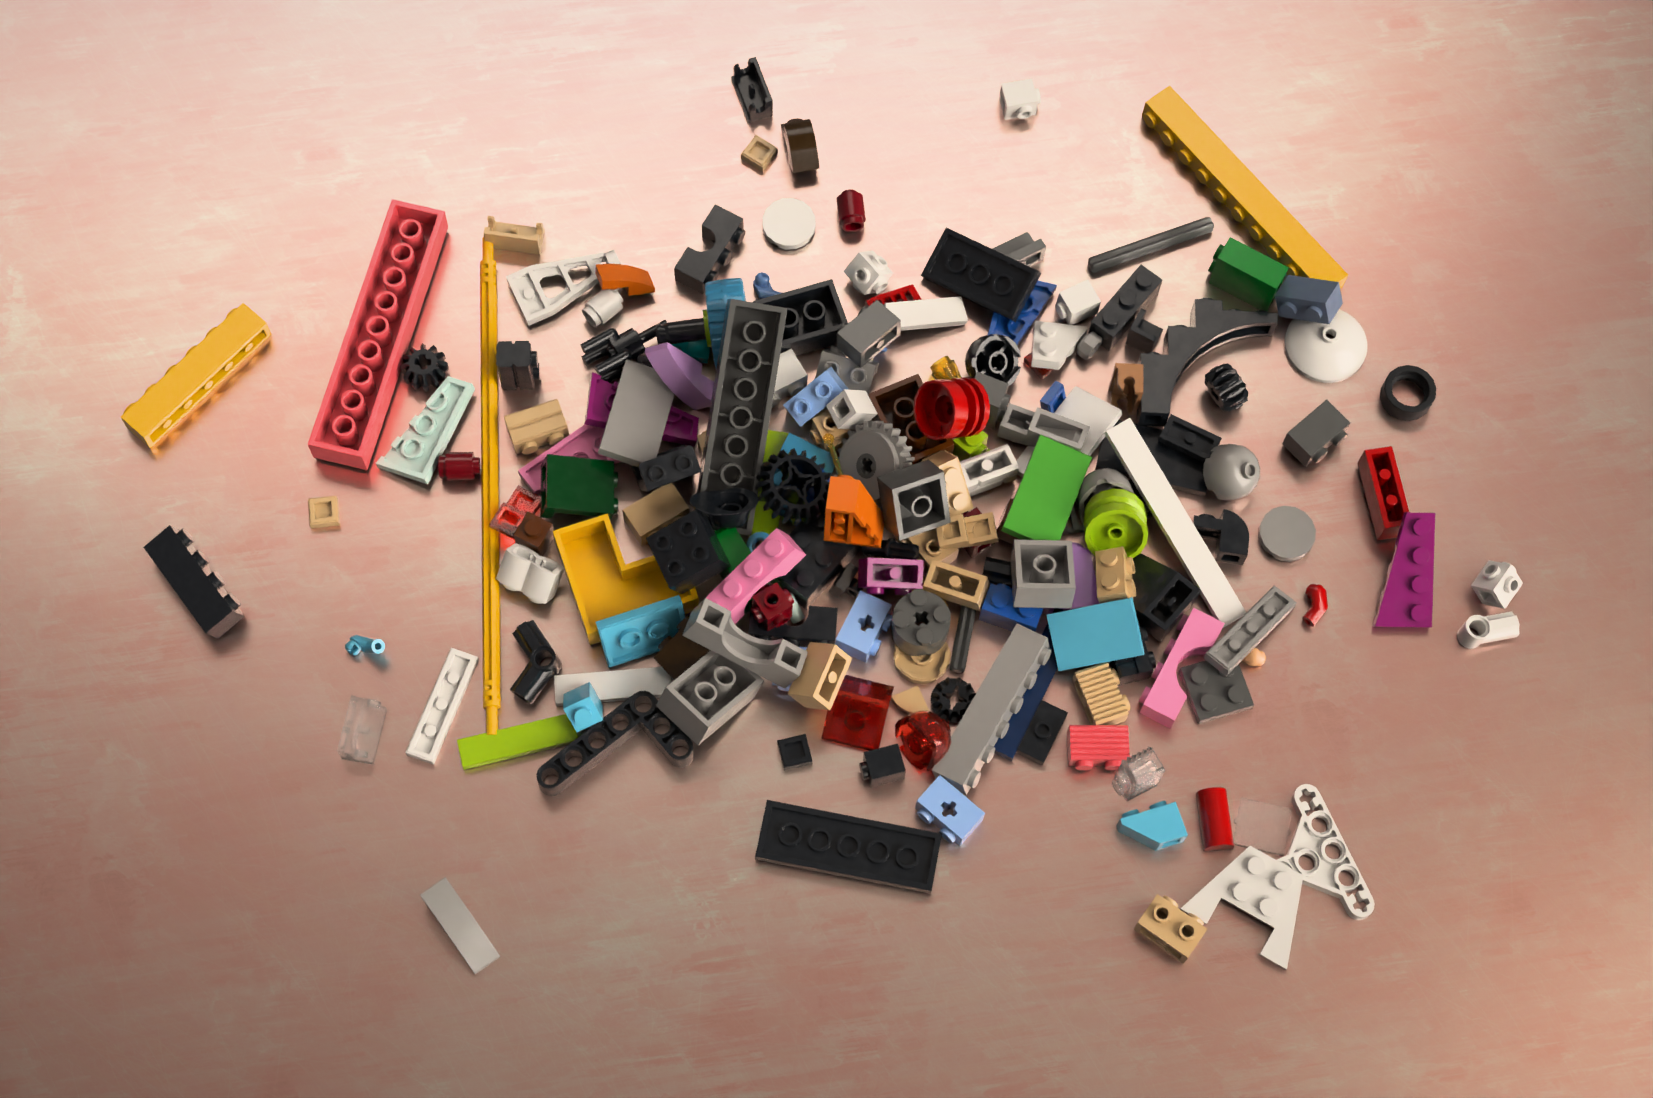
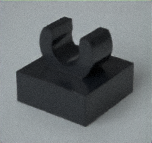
M852 563L846 565L828 592L838 598L846 591L855 598L860 590H863V588H858V579L854 578L858 568Z

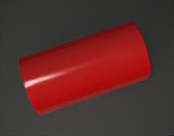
M1212 787L1199 790L1196 793L1203 851L1233 849L1234 841L1226 788Z

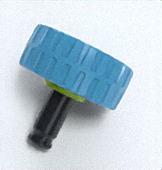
M728 278L707 282L705 284L707 309L703 310V318L667 322L663 325L660 323L656 324L658 345L666 342L678 344L706 340L707 346L712 347L715 368H717L727 299L746 301L742 278Z

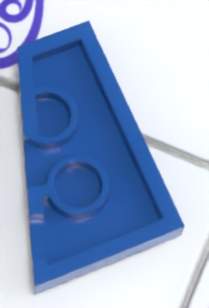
M1038 280L1016 323L994 312L988 335L1008 336L1018 346L1056 291L1057 285Z

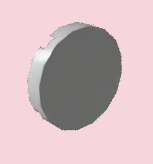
M1281 506L1269 511L1264 516L1258 532L1262 548L1273 555V558L1288 562L1304 557L1312 548L1316 537V529L1312 519L1304 511L1291 506Z

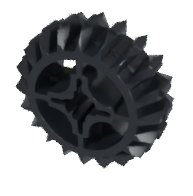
M795 448L791 449L788 454L783 449L777 456L771 455L768 462L762 464L761 471L756 476V480L759 482L756 484L755 490L761 492L758 500L766 502L763 507L764 511L773 510L772 519L778 515L782 516L783 524L787 523L789 519L792 520L794 526L798 525L800 519L804 524H807L811 518L814 520L819 518L821 512H825L829 489L828 480L831 473L822 472L825 468V463L817 465L815 463L816 455L809 459L806 457V450L797 455ZM781 471L783 475L781 478L782 482L779 486L775 487L774 475ZM813 487L815 492L814 500L808 503L806 500L807 492Z

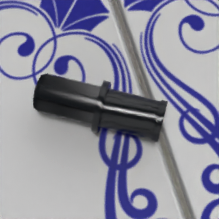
M889 538L888 540H882L881 548L862 546V553L865 556L916 560L919 557V546L896 542L895 539Z

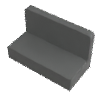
M1025 232L992 249L1027 266H1031L1044 259L1046 245L1041 238L1034 241L1031 235Z

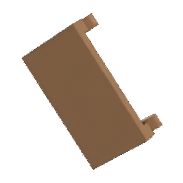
M1115 363L1108 385V391H1111V405L1118 407L1117 401L1120 399L1127 402L1126 409L1128 415H1136L1143 395V364Z

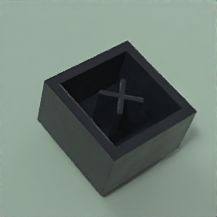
M697 510L688 513L646 538L668 587L680 594H684L731 567L708 517Z

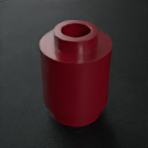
M853 189L845 190L836 198L839 224L844 231L856 232L864 227V222L866 221L863 195Z
M446 452V455H440L438 459L439 477L447 478V481L475 480V474H480V458L475 457L474 452Z

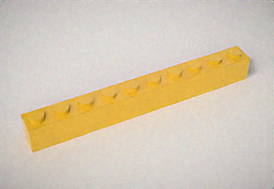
M1170 85L1145 102L1142 117L1147 126L1155 129L1163 143L1170 146L1178 154L1180 161L1184 165H1188L1195 172L1197 179L1211 189L1217 201L1226 205L1231 211L1233 218L1241 222L1248 229L1250 236L1266 248L1268 255L1273 260H1277L1279 263L1289 267L1287 276L1293 275L1339 282L1340 289L1343 287L1348 274Z

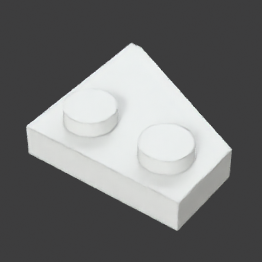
M1035 321L1031 367L1059 370L1065 363L1066 358L1071 356L1076 350L1078 342L1087 334L1088 327Z

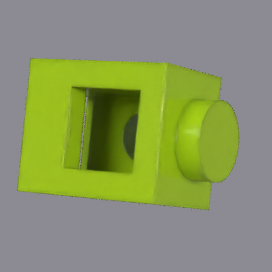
M982 430L978 435L955 438L953 440L955 444L953 455L958 456L961 462L990 451L986 446L988 434Z

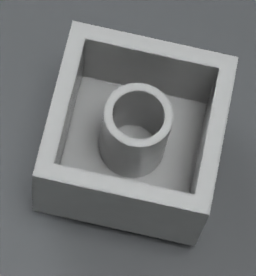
M1014 540L1010 559L1013 607L1072 608L1076 590L1072 541Z

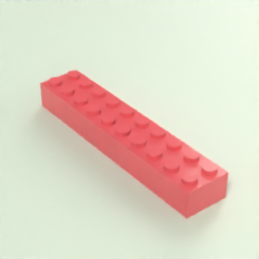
M394 199L391 200L308 441V447L313 458L368 470L401 371L400 366L403 364V354L406 355L448 230L445 211Z

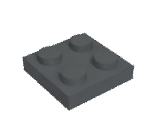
M1206 660L1179 669L1180 677L1198 724L1246 711L1254 707L1239 664L1227 676Z

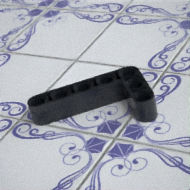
M639 691L606 715L602 721L593 725L544 763L537 771V782L541 792L545 795L556 796L641 730L646 733L675 767H686L693 761V743L656 706L658 700L653 694L648 691ZM641 703L651 705L650 710L647 712H639L636 710V707ZM623 720L628 723L624 730L613 728L617 721ZM660 724L670 727L669 731L665 734H658L654 729ZM596 738L605 741V744L600 748H592L590 746L592 740ZM678 746H684L688 749V752L683 756H677L673 753V750ZM573 756L580 757L582 761L579 765L572 767L566 764L569 758ZM550 774L559 777L558 781L553 785L545 784L543 782L544 778Z

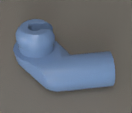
M763 272L758 273L753 281V288L759 299L783 293L773 290L769 282V275Z

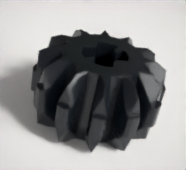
M423 343L420 346V350L411 347V355L403 354L404 364L400 366L401 373L404 374L405 383H412V388L415 391L423 386L425 392L429 390L430 385L438 388V380L444 381L447 378L445 372L449 370L448 363L445 361V354L438 352L437 347L434 345L428 350Z
M1228 363L1216 366L1205 374L1207 391L1210 393L1211 399L1216 402V405L1221 410L1230 412L1243 406V403L1248 401L1246 384L1242 381V377L1239 376L1236 369L1232 368Z

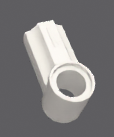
M1512 611L1490 616L1473 615L1460 627L1457 632V639L1462 646L1474 649L1483 643L1517 637L1520 634V624L1517 615H1514ZM1469 628L1475 629L1478 632L1479 636H1476L1473 633H1471Z

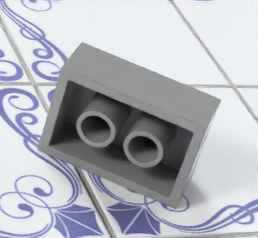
M709 651L665 687L656 706L697 745H700L754 699L764 680L754 672L713 651Z

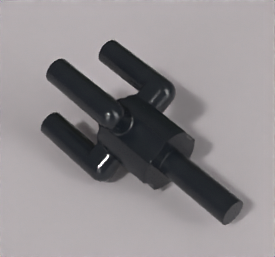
M663 320V321H661V322H659V323H660L661 325H663V324H666L667 321H666V320ZM656 324L639 334L636 330L630 328L618 335L616 329L610 328L580 344L582 351L585 353L581 356L584 364L588 366L608 355L609 359L597 364L594 368L604 381L610 383L621 376L626 359L632 360L638 355L645 353L643 344L657 337Z

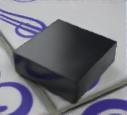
M806 734L777 740L784 771L813 764Z

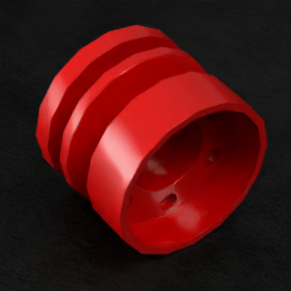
M970 377L953 378L950 380L938 379L927 381L918 389L914 399L913 410L915 421L920 431L927 438L943 440L978 435L986 427L989 420L990 403L984 386L976 379Z

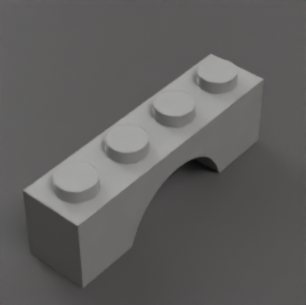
M707 598L691 612L683 632L684 637L784 689L800 676L808 654L806 650L783 638L764 640L743 632L734 624L730 610Z

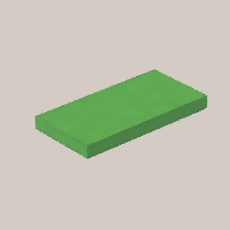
M1040 434L1001 531L1021 540H1060L1092 457Z

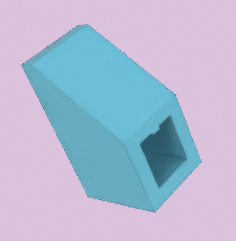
M1166 801L1157 802L1149 807L1150 810L1140 813L1138 809L1128 811L1121 815L1122 818L1119 819L1116 825L1118 832L1155 851L1183 843L1188 836L1176 802L1167 804Z

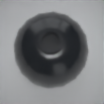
M998 334L981 336L971 343L966 352L965 369L970 378L974 379L977 372L1006 382L1010 386L1015 382L1020 373L1021 367L1018 366V357H1021V353L1017 344L1008 336Z

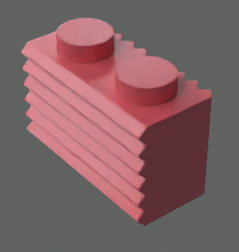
M1069 725L1067 730L1068 766H1075L1077 770H1091L1093 766H1105L1106 770L1111 771L1120 770L1122 766H1127L1130 759L1128 725Z

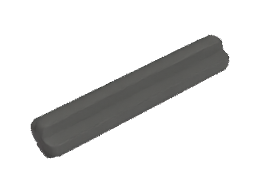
M962 605L949 667L951 671L958 673L965 671L976 614L975 609Z

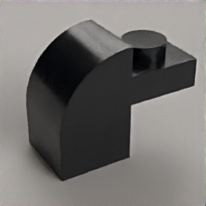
M1223 509L1219 519L1210 514L1194 515L1192 522L1200 536L1206 539L1217 540L1215 561L1243 565L1248 556L1249 531L1243 519L1236 513Z

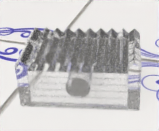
M1148 746L1147 750L1143 749L1142 752H1137L1136 755L1133 754L1131 758L1122 759L1112 780V785L1119 796L1123 795L1125 800L1129 801L1156 787L1165 769L1153 748Z

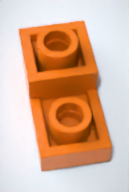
M622 264L596 265L595 274L602 290L625 287L628 296L655 293V286L648 271Z

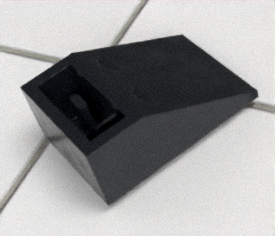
M1140 553L1133 558L1135 574H1132V579L1136 587V597H1133L1136 616L1138 617L1139 624H1144L1147 632L1161 642L1182 618L1183 614L1195 603L1201 589L1179 572Z

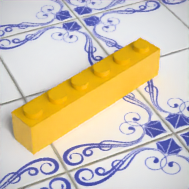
M244 303L238 308L232 309L227 314L226 319L217 327L210 329L206 337L197 346L191 347L178 364L169 367L164 377L156 384L150 385L136 403H131L127 406L124 414L121 416L127 429L149 448H152L272 335L267 322Z

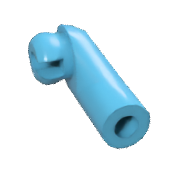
M359 635L350 637V641L345 644V649L353 656L358 655L360 651L379 654L385 649V643L381 639Z

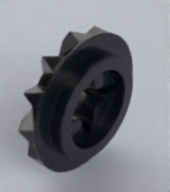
M947 677L945 680L937 683L931 693V707L940 719L950 723H959L976 692L972 688L971 683L963 681L960 677L957 679ZM955 690H958V699L962 700V702H957L953 710H951L950 700L946 696L950 697Z

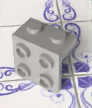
M831 345V348H825L821 353L815 379L832 367L849 388L848 390H864L869 394L873 376L877 373L879 362L873 361V357L860 368L842 353L836 345Z

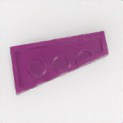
M1404 512L1394 546L1393 559L1387 571L1388 577L1384 591H1382L1380 596L1379 609L1372 626L1432 627L1435 513Z

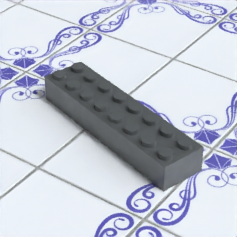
M727 299L701 463L702 472H700L697 493L744 488L753 491L758 496L755 486L759 481L756 480V476L761 471L764 459L787 308ZM756 507L751 510L748 521L736 528L739 534L751 536ZM711 523L714 530L720 529V527Z

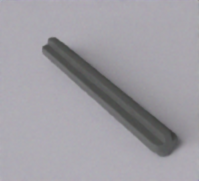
M1210 217L1201 218L1092 256L1088 259V266L1093 273L1210 233L1213 231L1214 223Z

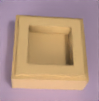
M755 135L741 153V159L763 172L778 153V148Z
M337 496L308 499L311 529L340 525Z

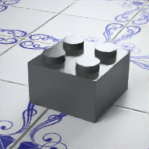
M929 459L877 477L884 528L899 541L951 523L944 471Z

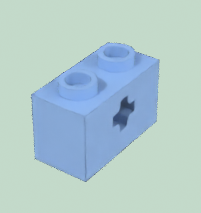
M830 367L783 404V406L801 427L823 410L844 389L848 390L849 388L833 368Z
M860 590L836 637L835 645L846 654L866 663L870 655H876L882 641L878 638L882 630L887 632L891 625L892 615L890 614L892 604ZM866 624L871 626L870 628H867L866 631L861 630V628H864Z
M941 775L919 797L915 809L918 810L917 815L925 823L931 824L932 822L940 829L939 833L942 834L946 841L951 844L955 842L959 846L978 827L985 815L979 807ZM943 810H953V815L949 814L946 817L942 815Z

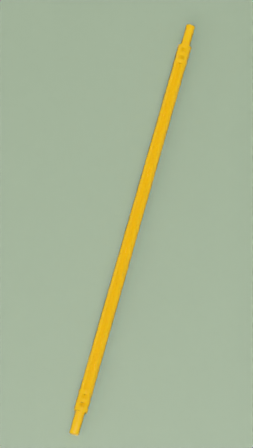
M483 237L482 260L480 261L483 709H486L487 735H497L498 709L501 708L499 581L496 579L499 571L498 396L496 365L497 284L493 243L485 241Z

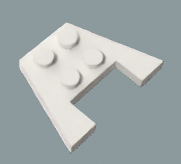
M1249 846L1181 907L1180 910L1187 914L1192 913L1196 915L1203 923L1207 924L1220 899L1227 901L1274 928L1259 955L1287 970L1303 875L1256 848Z

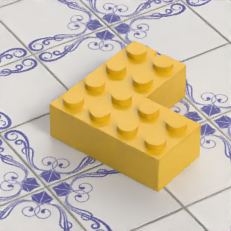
M608 513L553 531L555 544L590 645L601 642L596 621L677 595L681 598L685 614L691 613L699 605V597L695 587L684 594H680L668 587L654 555L625 564Z

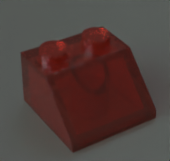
M845 675L831 710H827L821 739L869 751L878 749L894 686Z

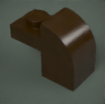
M794 118L788 120L787 123L780 124L782 136L787 146L789 165L793 173L820 169L817 144L811 120Z

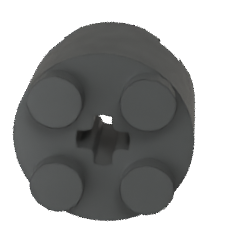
M922 589L913 590L911 593L903 596L894 607L891 622V632L896 646L911 656L931 655L940 650L947 640L951 621V612L946 603L936 594ZM916 622H924L925 624L922 623L918 626L916 625Z

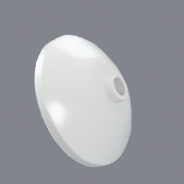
M1339 309L1330 324L1293 319L1285 334L1284 347L1290 363L1300 374L1317 382L1334 383L1351 377L1359 370L1367 354V339L1364 330L1357 320L1347 312ZM1329 333L1333 335L1334 338L1330 339L1326 336V334Z

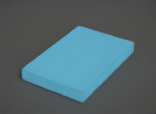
M679 595L595 622L608 668L659 652V644L671 635L673 638L679 630L676 627L686 618Z
M1133 597L1046 615L1058 671L1145 654Z

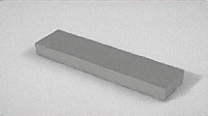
M1274 585L1206 652L1204 659L1227 676L1295 608L1297 602Z

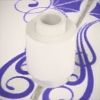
M615 289L601 290L585 303L582 314L593 327H597L599 324L604 325L623 309L621 304L623 298Z

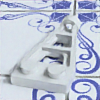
M615 250L531 265L507 275L508 285L528 326L555 315L599 282L595 274L597 264H602V262H606V264H621ZM581 266H587L591 272L590 277L578 284H574L568 271ZM554 275L561 276L566 283L565 289L553 298L546 297L540 286V280Z

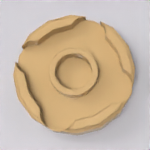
M945 642L943 647L934 654L911 656L901 651L895 644L893 661L896 670L903 678L911 683L927 684L935 682L944 675L949 667L951 652L947 642Z

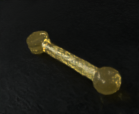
M827 433L823 437V442L825 445H828L837 474L844 475L833 445L834 436Z

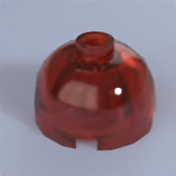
M930 711L910 713L899 719L895 724L896 738L901 736L903 745L899 748L906 759L917 769L921 770L925 767L927 768L926 771L933 769L934 765L948 752L952 743L949 724Z

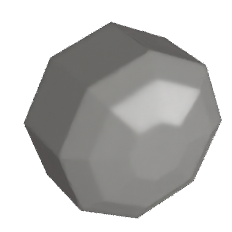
M1095 332L1086 334L1078 344L1077 354L1085 360L1090 359L1101 345L1102 337Z

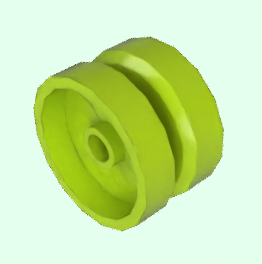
M1112 488L1099 492L1089 500L1085 506L1083 517L1084 537L1089 551L1095 556V551L1123 546L1127 557L1134 558L1139 555L1147 544L1148 526L1144 504L1137 495L1125 489Z

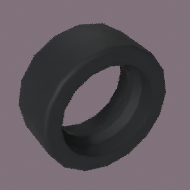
M1411 365L1400 366L1391 371L1385 379L1380 390V400L1388 414L1396 419L1404 421L1417 420L1424 416L1436 398L1437 388L1434 379L1425 370ZM1401 380L1417 384L1424 394L1422 403L1417 406L1402 404L1393 395V385Z

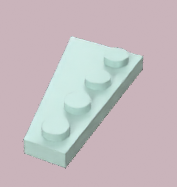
M447 376L427 400V406L418 416L415 415L409 422V428L401 437L397 436L392 442V448L389 452L377 460L375 463L377 467L428 484L438 465L439 456L443 455L475 391L474 385Z

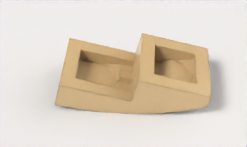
M993 512L965 518L963 514L951 516V523L936 528L940 548L971 547L999 542Z

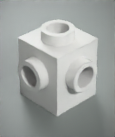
M873 250L858 252L843 271L853 282V287L864 295L881 293L886 289L889 284L888 280L894 274L888 267L887 261Z
M1489 560L1471 584V587L1482 604L1505 609L1523 582L1516 573L1515 567L1510 563Z

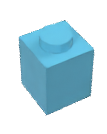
M590 682L564 694L563 710L576 732L603 720V704Z

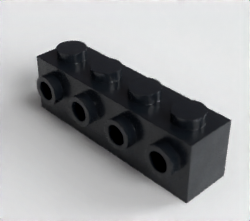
M169 525L146 544L144 549L203 631L208 635L220 638L244 617L239 609L241 603L232 593H227L224 589L225 581L217 572H212L207 564L210 561L202 551L196 550L192 545L194 542L193 537L184 528L179 530Z

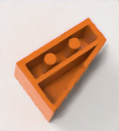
M849 475L830 476L825 509L824 541L881 548L884 529L882 511L860 480H856Z

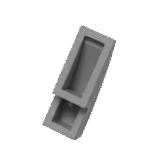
M1009 403L997 436L1035 447L1041 434L1077 451H1081L1090 426L1039 407L1033 412Z
M446 877L420 894L474 974H477L500 957Z

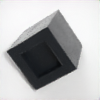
M1141 308L1129 330L1125 344L1148 353L1153 351L1162 335L1163 329L1144 320L1146 310Z

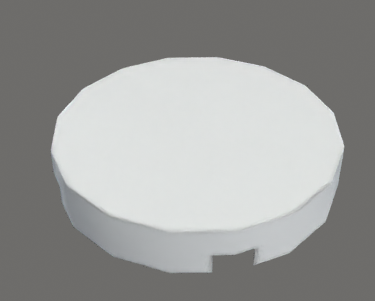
M781 198L772 202L766 208L762 217L763 233L766 239L771 244L778 245V248L784 250L798 249L805 246L815 233V214L811 207L802 200Z

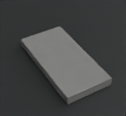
M626 359L597 454L636 467L642 462L657 457L674 393L662 381L654 368Z

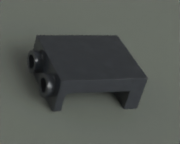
M685 444L657 454L656 458L638 464V467L631 465L639 488L642 491H651L702 472L693 447L691 445L685 447Z

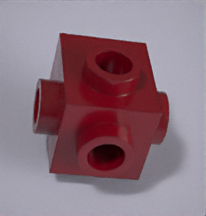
M777 582L771 586L766 584L752 596V608L750 610L755 620L759 624L762 622L766 630L769 631L774 627L786 624L790 620L794 600L790 592L786 588L782 590Z

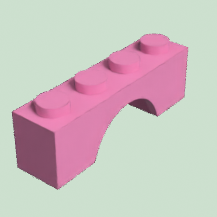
M776 528L706 598L730 610L731 618L734 624H736L744 616L745 607L751 597L769 581L786 575L806 554L788 534Z
M1195 608L1192 609L1189 616L1183 614L1176 628L1181 633L1177 640L1170 639L1164 651V654L1168 655L1167 660L1164 664L1158 662L1151 676L1156 680L1153 687L1149 688L1146 686L1138 701L1143 704L1139 712L1140 714L1171 729L1187 698V695L1177 681L1176 669L1178 664L1192 656H1205L1206 652L1214 645L1225 623Z

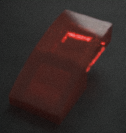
M518 485L507 503H502L491 520L489 527L514 539V533L526 513L530 512L535 515L539 510L541 496Z

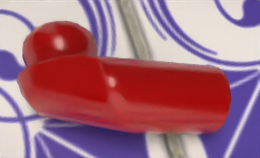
M1310 584L1305 592L1307 597L1311 599L1312 606L1302 617V620L1311 627H1314L1328 609L1327 592L1319 584Z

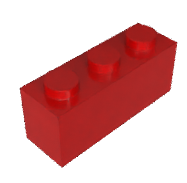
M1389 446L1364 450L1357 464L1377 540L1397 538L1404 512H1409L1393 448Z

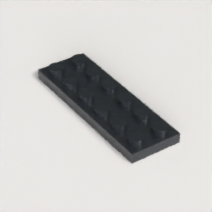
M767 800L755 860L931 894L942 834Z

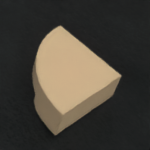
M918 686L891 696L893 704L899 710L913 714L914 716H924L930 712Z

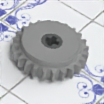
M864 421V424H856L855 430L848 431L849 438L841 440L844 445L842 448H838L840 456L839 459H836V463H838L839 470L836 471V474L849 475L856 480H860L880 510H882L877 477L912 465L915 458L910 455L912 446H907L905 443L907 437L899 436L901 431L899 428H893L892 423H884V421Z

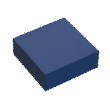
M1055 380L1040 400L1041 409L1052 413L1057 410L1066 398L1063 384Z

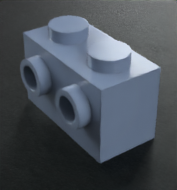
M1288 275L1275 294L1279 317L1330 324L1343 304L1339 282Z

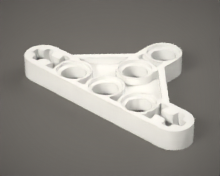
M1303 784L1295 790L1291 800L1299 817L1287 855L1277 859V861L1302 874L1303 885L1339 898L1349 917L1355 920H1363L1374 910L1375 903L1320 792L1313 785ZM1302 792L1306 796H1312L1313 799L1309 802L1312 810L1318 807L1319 811H1314L1309 816L1306 815L1310 811V807L1306 801L1301 802L1299 800ZM1314 818H1321L1326 822L1327 830L1320 833L1312 828L1311 823ZM1333 844L1340 849V857L1338 859H1331L1325 854V847L1327 845ZM1306 855L1311 857L1314 861V868L1312 870L1302 869L1298 863L1300 856ZM1341 871L1350 872L1354 878L1353 885L1344 886L1341 884L1338 874ZM1356 887L1360 890L1355 894L1357 900L1366 903L1363 913L1360 909H1354L1353 905L1356 903V899L1353 893L1349 897L1346 895V893L1355 890Z

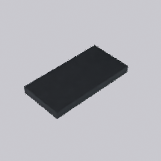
M947 227L921 274L923 278L1015 323L1041 275L1038 270Z
M1118 420L1114 426L1120 424L1123 420ZM1133 423L1172 489L1205 496L1207 486L1203 476L1204 463L1159 442L1161 429ZM1105 437L1100 445L1095 470L1103 468L1114 469L1130 479L1129 474Z

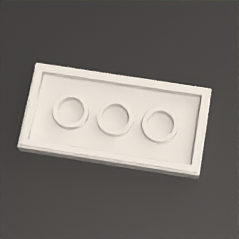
M1077 386L1072 389L1054 412L1057 415L1090 426L1080 451L1089 456L1092 455L1106 437L1104 433L1113 428L1122 416L1121 409ZM1028 446L1016 461L1019 467L1017 475L1023 477L1034 450L1032 446Z

